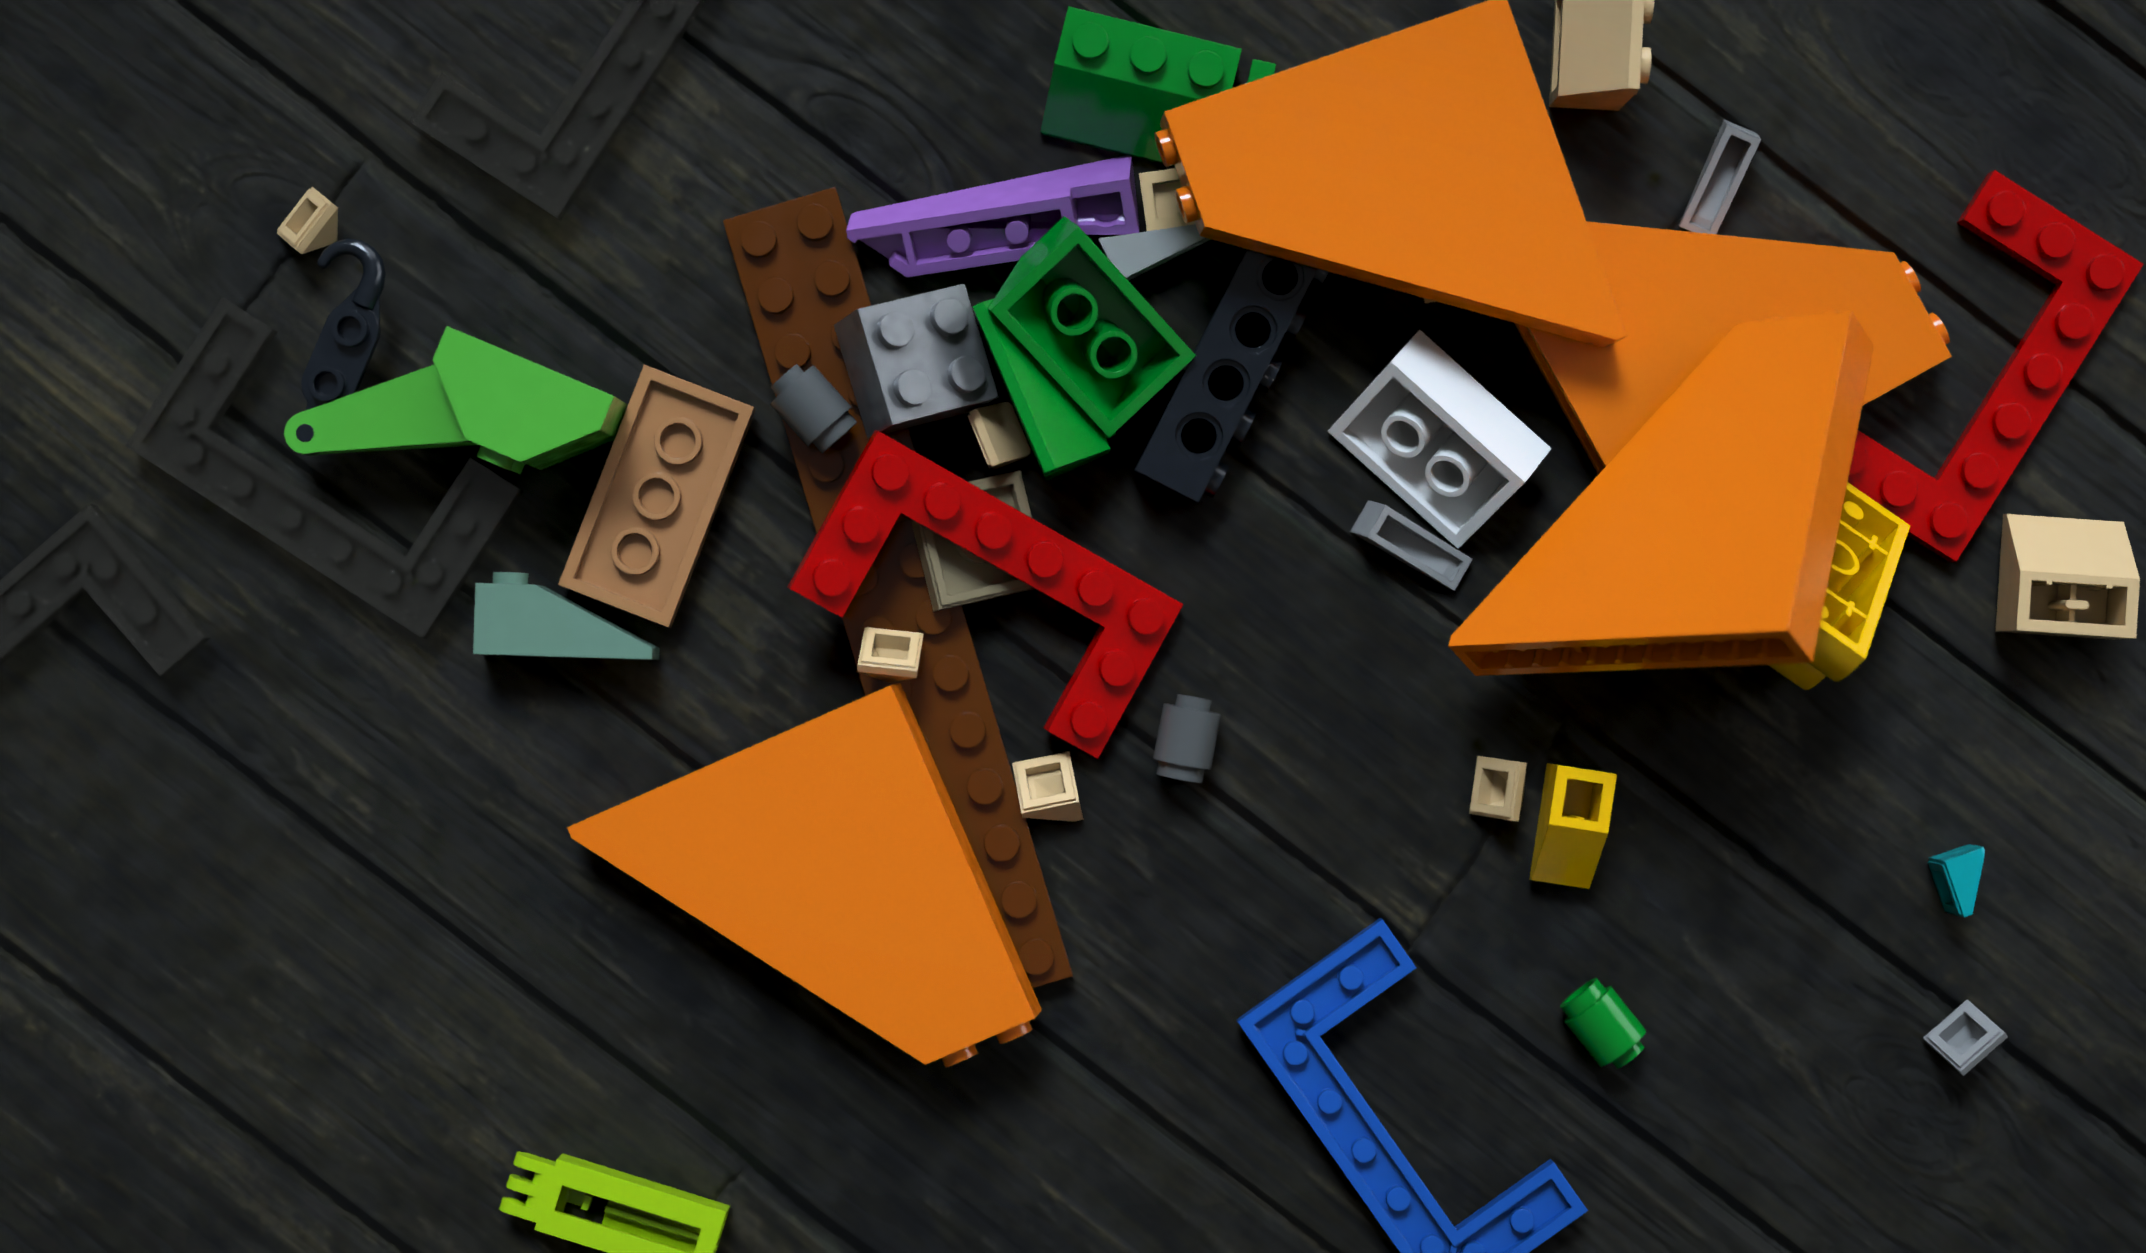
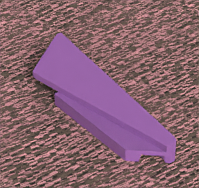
M1128 155L854 212L851 214L846 228L847 238L854 243L861 240L887 257L890 267L906 277L1019 261L1021 256L1064 216L1078 225L1086 235L1139 233L1140 227L1132 157Z

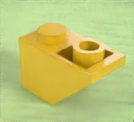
M1547 763L1530 880L1590 889L1608 836L1617 774Z

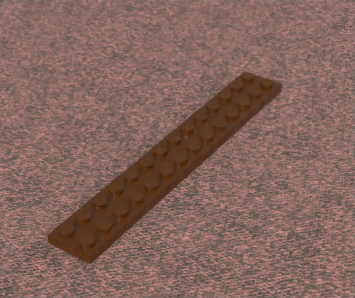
M836 187L723 220L772 385L796 364L804 372L814 365L852 406L848 412L857 421L843 437L822 454L813 443L807 447L783 420L816 533H818L870 440L866 435L834 329V324L855 310L872 306L853 242L847 238V221ZM909 428L885 434L915 451ZM900 514L842 619L856 666L858 665L865 627L923 633L917 678L887 683L858 672L865 696L887 686L901 683L1032 988L1073 976L1029 826L1026 818H1022L1016 783L963 607L958 606L933 612L911 519Z

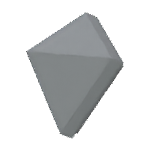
M1968 999L1923 1037L1928 1045L1963 1076L2008 1038L2001 1028Z

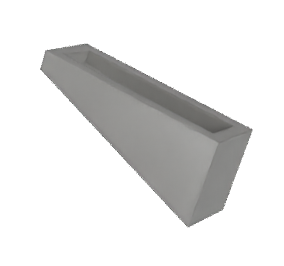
M1725 119L1723 120L1679 223L1680 227L1691 232L1717 234L1761 141L1757 133Z
M1194 224L1098 238V245L1104 255L1130 281L1211 239L1199 236Z
M1370 500L1367 501L1350 531L1455 591L1473 560L1387 505Z

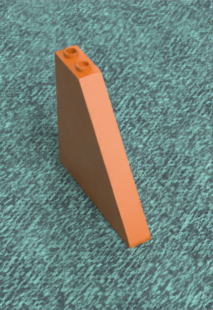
M1488 0L1164 111L1159 123L1162 130L1154 133L1156 145L1165 167L1175 166L1182 187L1174 190L1179 211L1186 224L1195 222L1199 236L1599 347L1615 344L1627 337L1508 0Z
M1587 221L1627 337L1615 344L1599 347L1515 323L1598 475L1737 323L1760 321L1768 317L1787 318L1815 315L1830 310L1852 311L1874 345L1862 406L1952 357L1946 346L1950 342V338L1945 325L1935 313L1931 312L1928 314L1917 294L1921 291V285L1916 273L1906 261L1899 262L1894 252Z
M1830 310L1815 315L1787 318L1768 317L1760 321L1737 323L1451 635L1448 647L1475 676L1813 663L1874 347L1852 311Z
M901 683L887 686L567 827L571 838L925 1065L941 1058L945 1067L960 1063L978 1053L975 1046L976 1043L995 1035L999 1044L1023 1036L1033 1030L1029 1021L1035 1019L1042 1011Z

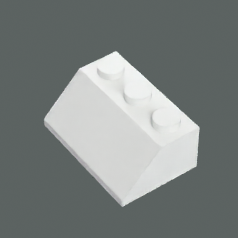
M1421 330L1410 339L1327 431L1457 549L1528 480L1551 450L1550 446Z

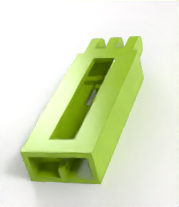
M520 1151L516 1152L513 1164L521 1169L535 1172L534 1177L530 1179L510 1174L506 1187L528 1195L525 1202L512 1197H502L499 1210L504 1213L535 1222L534 1230L606 1253H716L730 1210V1205L564 1153L555 1162ZM594 1196L609 1200L604 1211L602 1224L564 1212L567 1202L581 1206L580 1209L588 1211Z

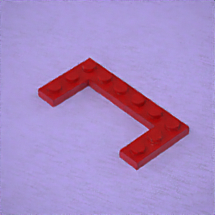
M1996 170L1987 174L1957 223L2055 284V287L1934 478L1857 430L1848 476V483L1911 525L1907 536L1948 562H1957L2144 265L2139 260Z
M875 430L791 579L788 588L843 618L899 515H905L1100 625L1043 727L1048 732L1098 759L1184 604Z

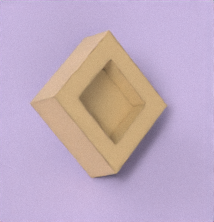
M1175 168L1139 173L1147 231L1195 224L1194 221L1186 224L1179 211L1174 190L1182 187Z

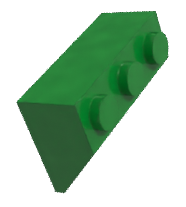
M1068 6L1054 62L1040 134L1163 164L1154 133L1162 130L1159 123L1164 111L1233 88L1242 49Z
M1065 216L1021 256L988 308L1109 438L1196 357L1193 351L1084 231Z
M994 299L972 306L977 324L1045 481L1109 454L1111 450L1107 441L1109 437L988 309Z

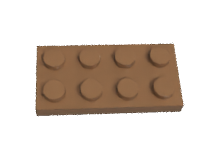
M644 365L558 585L671 628L756 408Z

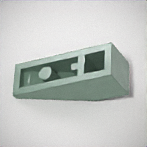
M493 572L492 583H475L473 654L660 659V648L545 586L528 584L529 573Z

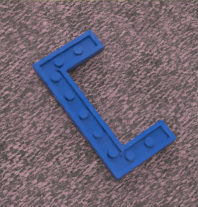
M1379 918L1236 1019L1400 1253H1529L1588 1211L1556 1164L1549 1159L1454 1227L1320 1037L1417 968L1383 919Z

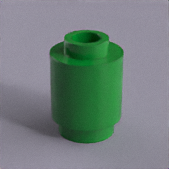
M1593 978L1583 984L1561 1003L1560 1008L1567 1015L1564 1021L1565 1024L1600 1067L1612 1062L1619 1069L1637 1057L1645 1048L1640 1039L1647 1030L1611 986L1604 987L1597 978Z

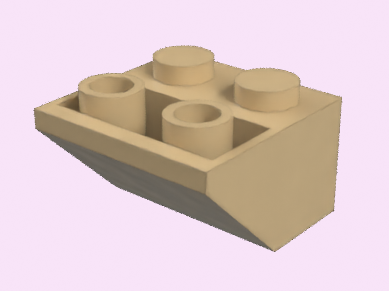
M1555 0L1549 107L1619 111L1637 94L1640 89V83H1648L1651 71V48L1642 47L1643 24L1651 23L1655 0Z
M2003 514L1996 632L2111 640L2136 639L2140 577L2124 522Z

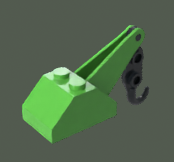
M347 238L335 241L322 252L317 261L320 268H327L340 255H351L361 262L363 276L358 287L329 314L304 371L301 387L303 395L307 400V407L305 411L292 416L284 429L285 441L295 452L308 456H317L323 454L481 445L476 457L521 475L525 464L542 470L615 440L628 404L613 395L449 326H446L433 357L434 365L357 392L381 335L380 296L384 289L385 267L383 259L375 248L362 240Z

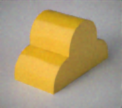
M1847 482L1813 663L1768 664V666L1803 690L1813 688L1826 676L1834 682H1838L1852 673L1866 659L1911 525Z

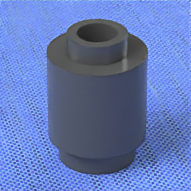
M796 364L771 386L777 397L770 403V406L807 447L813 443L822 454L857 423L848 412L852 406L814 365L804 372Z
M1177 694L1175 704L1163 703L1153 759L1159 760L1157 775L1203 783L1205 769L1211 770L1221 719V714L1210 711L1212 700Z

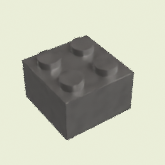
M965 284L859 308L834 324L867 438H871L875 430L887 434L969 413L999 398Z

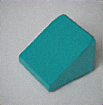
M1968 844L1929 857L1928 865L1945 912L1960 917L1973 915L1985 856L1984 846Z

